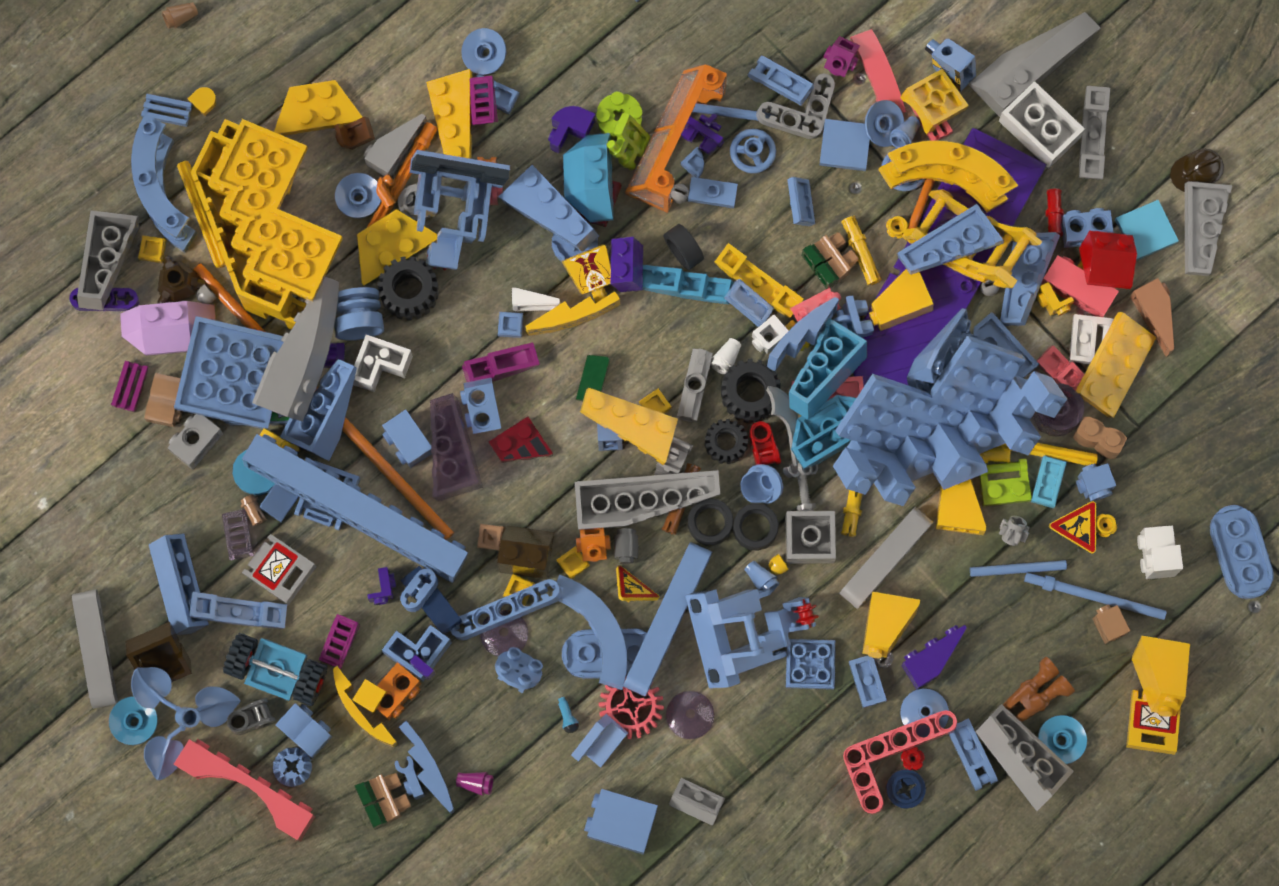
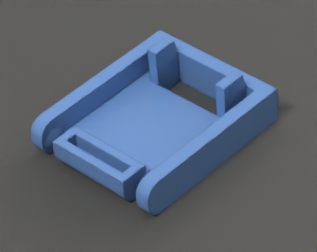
M315 461L320 470L324 472L327 469L331 470L340 477L345 478L343 483L347 484L350 481L358 486L359 476ZM302 498L299 499L295 515L300 516L304 508L306 511L303 518L331 527L333 521L337 520L334 529L340 531L343 521Z

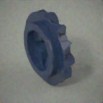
M906 769L895 772L889 778L886 787L888 798L891 802L903 809L917 806L923 800L926 792L922 777L918 773ZM901 780L907 786L915 784L910 790L911 799L905 793L897 794L902 788Z

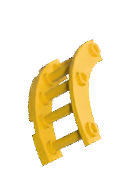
M922 141L902 146L889 152L887 155L892 162L879 168V172L890 189L920 179H933L951 185L955 184L965 189L966 193L971 195L987 213L1008 200L1005 194L1018 187L1012 176L989 156L969 146L948 141Z
M946 190L931 191L929 196L936 200V203L919 228L906 229L901 237L910 244H913L928 234L927 232L943 207H946L956 215H960L969 208L954 200L953 196ZM986 216L1002 237L1003 244L996 246L986 263L981 264L973 261L972 259L976 254L974 253L944 263L943 265L982 283H985L988 279L994 281L993 285L996 287L1013 288L1018 281L1011 276V270L1027 245H1041L1042 241L1036 237V232L1028 227L1019 228L998 223L994 218ZM1010 242H1017L1004 265L996 266Z

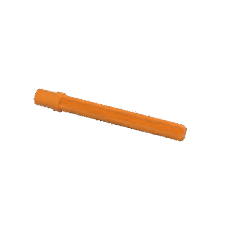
M429 122L424 124L419 135L416 136L412 149L394 179V185L389 187V192L395 202L412 173H409L411 158L417 150H428L431 145L430 142L438 130L436 126ZM381 202L368 226L389 214L393 206L386 209Z

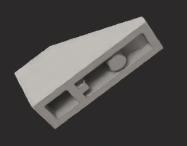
M420 114L377 139L374 145H369L364 153L366 166L383 176L389 174L392 177L413 146L416 136L419 135L424 124L427 122L426 116Z

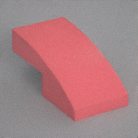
M1054 345L1050 346L1036 360L1039 363L1038 366L1048 376L1052 377L1061 388L1070 395H1073L1084 373L1074 362H1069Z

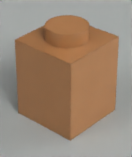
M1108 604L1096 610L1098 614L1092 619L1105 644L1121 638L1130 632L1118 605L1111 608Z

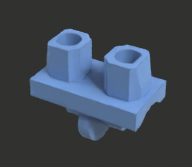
M846 296V303L842 306L843 310H838L836 312L837 317L833 320L861 338L872 335L874 331L872 321L859 320V316L867 315L868 313L866 300L854 301L853 296Z

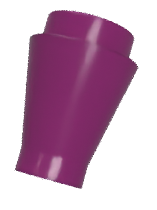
M459 772L456 779V787L464 788L481 796L485 794L490 795L494 777L493 775H488V772Z

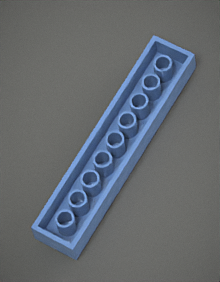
M256 434L242 458L244 466L424 568L432 570L435 574L451 583L454 582L467 559L468 552L465 551L466 547L454 540L452 543L444 539L445 535L433 528L431 531L423 527L424 523L414 517H411L409 520L402 515L403 512L393 505H390L389 508L384 506L379 497L371 493L368 496L361 493V488L350 481L347 484L343 483L339 479L340 476L328 469L326 472L320 470L315 461L307 457L305 460L299 458L297 452L288 446L284 448L279 447L276 444V440L266 434L263 436Z

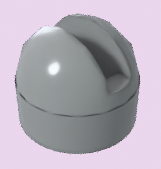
M684 184L674 185L670 194L671 199L677 204L685 203L688 200L689 189ZM678 189L680 191L685 192L686 194L683 195L682 193L677 192L675 190Z
M988 279L985 283L981 282L980 285L982 293L986 296H994L1000 287L994 285L985 287V284L994 282Z
M205 284L197 291L196 297L200 303L211 304L217 299L216 295Z

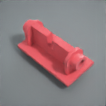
M828 288L790 309L798 322L815 308L836 297L840 301L841 296L838 292L834 293Z

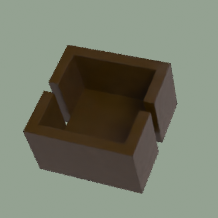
M170 622L125 641L126 655L134 670L138 667L162 669L169 675L171 683L192 674L191 660L182 643L179 642V637Z

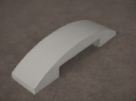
M1086 87L1082 127L1085 130L1080 141L1079 178L1103 180L1106 121L1110 98V88Z

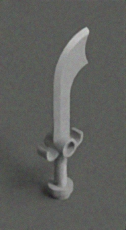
M768 386L766 391L772 403L771 415L778 416L785 423L791 449L798 419L797 412L790 409L789 396L784 391ZM791 450L793 463L790 467L783 468V473L787 478L797 477L802 504L797 506V511H814L816 503H810L806 478L808 475L817 473L818 465L803 469Z

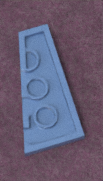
M976 204L897 254L900 261L912 275L1003 244V239Z
M1056 232L1036 233V237L1042 241L1041 245H1027L1011 270V276L1018 281L1013 288H1005L1000 318L1004 326H1022L1026 324L1060 237ZM1013 241L1012 251L1017 245V242Z

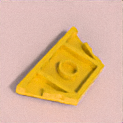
M336 80L289 87L274 132L285 136L335 128L337 124L347 125L362 118V115Z
M397 209L357 233L362 285H366L379 277L381 273H384V267L386 265L390 267L392 260L396 259L399 262L401 261L400 257L404 256L407 259L436 241L437 234L425 226L422 232L417 231V221Z

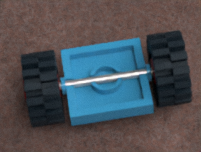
M239 632L229 648V653L226 656L227 659L224 662L223 673L240 680L244 679L247 675L244 683L246 685L288 701L293 696V700L313 706L323 687L328 666L311 659L306 661L307 654L265 638H261L258 645V639Z

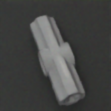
M692 350L677 413V418L683 421L697 422L713 353L707 350ZM692 381H698L701 384V388L692 390L688 384Z

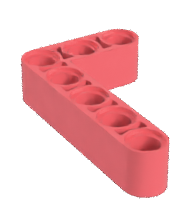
M951 711L938 712L854 744L844 751L843 757L861 806L867 813L878 814L884 806V800L870 764L952 733L957 728V719ZM943 716H950L953 719V725L949 729H944L939 725V721ZM923 724L930 728V734L924 738L919 737L916 732L918 726ZM898 733H903L907 736V743L903 746L894 744V737ZM875 742L884 744L885 749L880 755H874L871 752V746ZM856 750L861 753L862 758L860 762L853 764L849 762L848 756L850 752ZM862 773L868 774L871 779L869 785L865 787L859 786L857 783V778ZM870 796H875L879 799V806L874 810H870L866 806V800Z

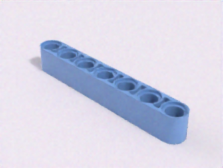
M692 542L689 543L623 687L646 697L688 607L685 595L695 592L712 555V551Z

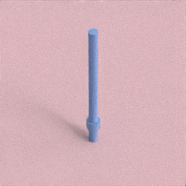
M1026 572L1024 582L1042 586V589L1052 592V590L1111 606L1118 605L1119 608L1162 620L1166 616L1165 610L1056 581L1051 576L1045 575V577Z

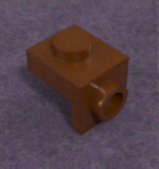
M364 116L347 125H335V137L341 147L353 150L375 140L368 117Z

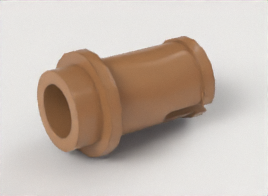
M253 494L240 500L242 503L241 508L245 509L253 526L267 520L257 503L258 498L254 497Z

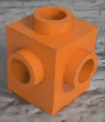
M604 528L580 530V538H576L577 553L582 552L583 562H596L607 559L606 550L611 549L610 537L609 535H604Z

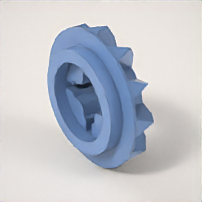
M286 748L279 752L273 761V773L276 779L285 786L295 787L303 784L309 778L312 771L310 757L299 748ZM286 759L292 763L298 761L296 768L300 773L299 775L293 771L287 772L284 775L288 769L285 762Z

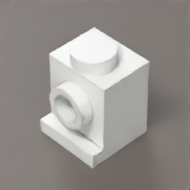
M773 315L753 331L752 337L754 340L752 344L759 352L764 350L768 354L775 348L788 330ZM766 335H771L773 337V340L768 342L764 339V337Z

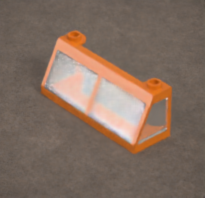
M706 64L683 71L625 191L626 195L668 213L673 203L671 190L674 186V178L670 172L665 170L666 165L696 103L707 105L711 100L721 102L726 92L727 73Z

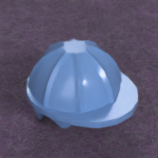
M763 464L752 466L743 476L740 484L743 496L751 503H772L779 499L783 492V483L779 473L775 468Z

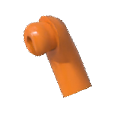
M389 174L378 179L376 193L386 209L396 204L389 192V187L394 185V180Z

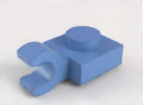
M408 756L409 764L406 768H401L398 761H395V768L398 772L406 775L407 781L403 783L408 796L413 795L417 800L425 795L414 770V762Z

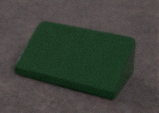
M587 355L576 396L577 401L583 402L588 388L600 392L603 391L610 364L609 357Z

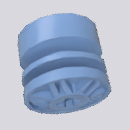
M358 287L338 292L336 316L339 317L335 319L334 323L335 337L337 339L360 340L365 339L366 335L374 337L384 332L382 314L375 312L381 308L380 301H378L379 290L369 287Z

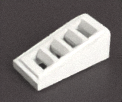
M512 288L513 311H550L560 305L559 298Z

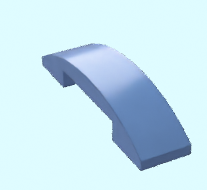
M192 592L190 617L228 624L284 629L287 604L265 601L254 602Z

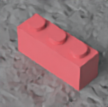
M1057 255L1043 278L1041 285L1049 282L1054 293L1064 299L1072 297L1074 305L1095 317H1104L1119 291L1113 287L1087 285L1084 269L1075 266L1074 261L1070 258Z

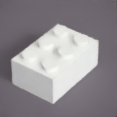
M1035 81L1002 112L999 122L1041 162L1047 164L1046 167L1048 169L1082 137L1085 130Z

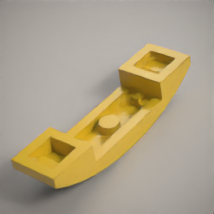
M728 243L714 263L734 281L741 279L773 306L774 310L790 318L793 315L790 308L801 303L804 299L786 285L783 287L748 261L746 259L747 256Z
M338 666L333 669L335 685L341 701L352 718L363 730L378 741L392 747L397 746L398 743L382 723L373 729L352 702L347 693L354 687Z

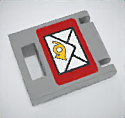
M270 534L267 538L273 544L269 545L264 542L248 563V566L253 571L250 572L244 569L242 573L289 606L317 566ZM298 567L302 574L291 589L288 590L283 585Z

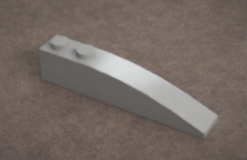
M1084 12L1002 54L972 80L969 86L1000 117L1002 112L1034 81L1037 84L1043 81L1101 28Z
M324 277L313 302L305 300L306 307L295 316L293 321L296 323L290 333L284 334L281 339L284 343L278 353L273 352L253 399V404L303 422L329 351L337 311L338 281Z
M719 471L575 482L578 530L628 526L720 495Z

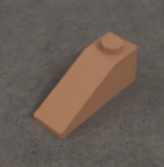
M1157 278L1133 291L1130 298L1151 333L1157 337L1156 341L1167 357L1174 350L1170 291L1166 284L1161 283Z

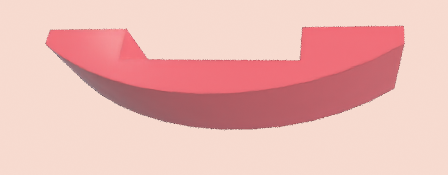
M873 30L851 36L850 40L860 45L857 56L858 59H861L874 90L876 102L881 100L892 101L899 106L903 114L906 113L894 74Z

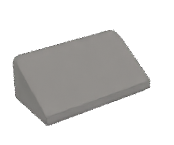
M681 778L669 805L713 825L725 798Z

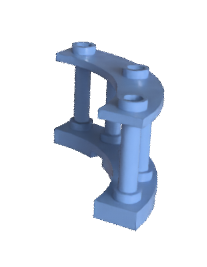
M145 113L137 129L132 147L131 166L134 185L143 206L157 229L170 243L185 253L197 232L186 224L189 217L176 209L168 200L163 181L166 160L174 140L163 134L166 127L164 123Z

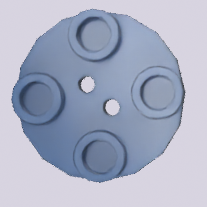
M511 647L508 651L498 656L495 669L499 680H503L506 684L518 688V691L521 693L525 689L534 688L540 682L543 665L539 660L533 659L516 647Z

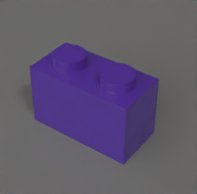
M634 237L611 239V285L620 292L643 290V245Z

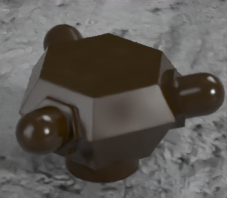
M165 256L162 260L164 264L163 269L159 273L157 291L160 292V297L157 300V304L172 301L178 302L194 295L195 291L204 284L207 287V283L203 279H198L197 273L182 262L173 261L171 256Z

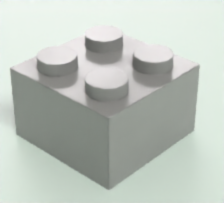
M787 511L785 516L786 564L834 563L836 559L835 511Z

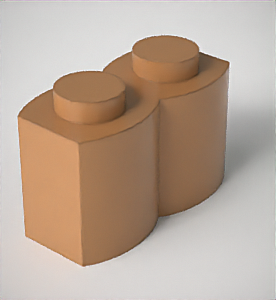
M155 373L144 417L147 422L175 427L176 422L181 421L183 411L174 409L181 378Z
M1084 417L1073 436L1074 440L1080 445L1094 448L1100 455L1109 459H1116L1127 440V437L1119 430L1105 427L1103 423L1092 417Z

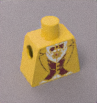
M600 245L562 260V264L581 294L591 291L595 304L607 297L604 286L611 283V268L605 245Z

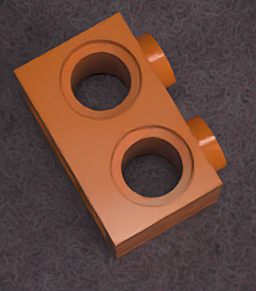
M398 662L377 685L387 692L384 697L390 696L394 699V703L390 708H383L380 702L376 709L389 721L392 717L396 719L405 709L403 704L408 699L413 700L421 690L419 688L421 685L420 681ZM401 678L409 679L410 684L407 689L400 690L397 688V682Z

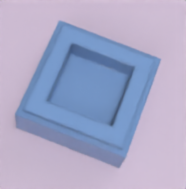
M499 312L498 337L522 338L523 313Z

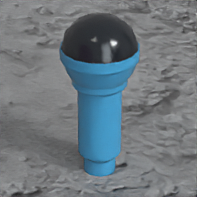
M561 697L558 699V705L563 716L562 727L565 732L574 733L579 728V722L572 716L565 697Z

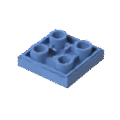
M825 119L819 165L866 171L870 139L866 133L865 124Z
M789 639L791 645L786 647V688L834 689L835 640Z

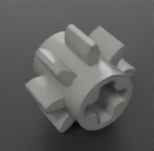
M1011 516L1009 521L1006 519L1002 520L999 527V535H1002V540L1005 543L1015 546L1018 545L1019 541L1026 542L1029 535V527L1026 526L1027 522L1023 518Z

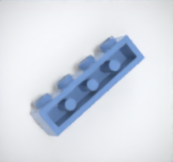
M165 535L149 544L168 620L176 634H192L209 625L207 620L190 617L192 592L200 593L185 535Z

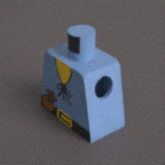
M932 39L926 45L925 51L932 55L933 68L936 71L943 69L960 92L976 77L975 56L952 40L945 39L939 44Z

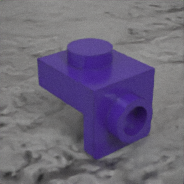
M388 567L378 568L381 592L367 594L369 602H374V605H384L389 603L388 600L394 599L392 588L396 587L395 575L389 572Z

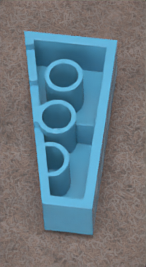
M829 318L823 333H820L817 339L816 346L807 357L804 368L800 370L789 391L790 409L809 420L867 358V341Z

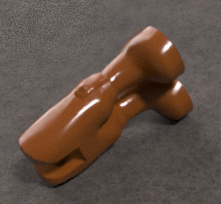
M1044 657L1040 661V670L1033 679L1022 682L1020 687L1003 704L1009 710L1014 708L1019 701L1026 709L1022 712L1020 711L1016 716L1021 723L1039 711H1044L1055 697L1060 695L1068 697L1075 693L1072 685L1062 675L1043 692H1037L1040 687L1059 674V670L1048 657Z

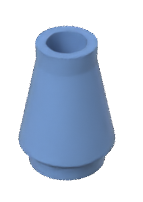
M910 116L904 123L892 130L890 136L891 144L896 148L911 144L921 125L920 121L916 117Z
M752 561L746 566L745 572L749 575L758 591L770 589L772 593L779 586L777 577L760 566L756 561Z

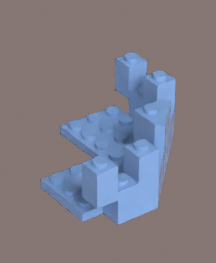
M967 336L930 392L872 374L835 430L838 436L850 439L851 442L847 448H844L833 467L846 489L866 495L874 483L884 501L904 506L916 488L912 482L916 479L933 473L945 490L988 472L987 465L980 456V453L1006 443L1010 450L1029 455L1041 438L1030 421L1031 417L1035 412L1055 418L1067 401V398L1050 376L1033 371L1028 380L1015 376L1026 361L1022 354Z

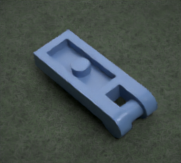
M760 56L755 69L752 68L748 73L749 78L753 81L767 86L802 106L814 89L813 83L764 56ZM765 70H769L766 75L763 74Z
M969 718L958 723L955 731L950 733L949 736L973 788L977 791L982 789V785L989 782L991 784L997 782L996 774ZM983 767L985 774L977 776L975 770Z

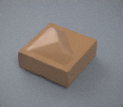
M480 524L477 548L499 550L505 527Z

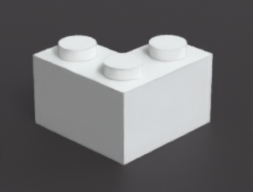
M366 335L354 365L357 367L353 385L375 392L382 371L405 378L413 357L411 350Z
M1173 526L1144 528L1140 532V535L1137 537L1138 548L1143 551V559L1140 560L1142 573L1146 575V579L1175 577L1183 569L1180 545H1175Z

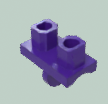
M713 113L709 118L702 114L699 120L705 123V125L689 117L681 134L683 139L692 143L696 136L700 134L705 139L699 148L708 155L717 146L721 148L724 144L723 137L710 130L712 128L719 132L722 127L716 123L718 117L716 114Z

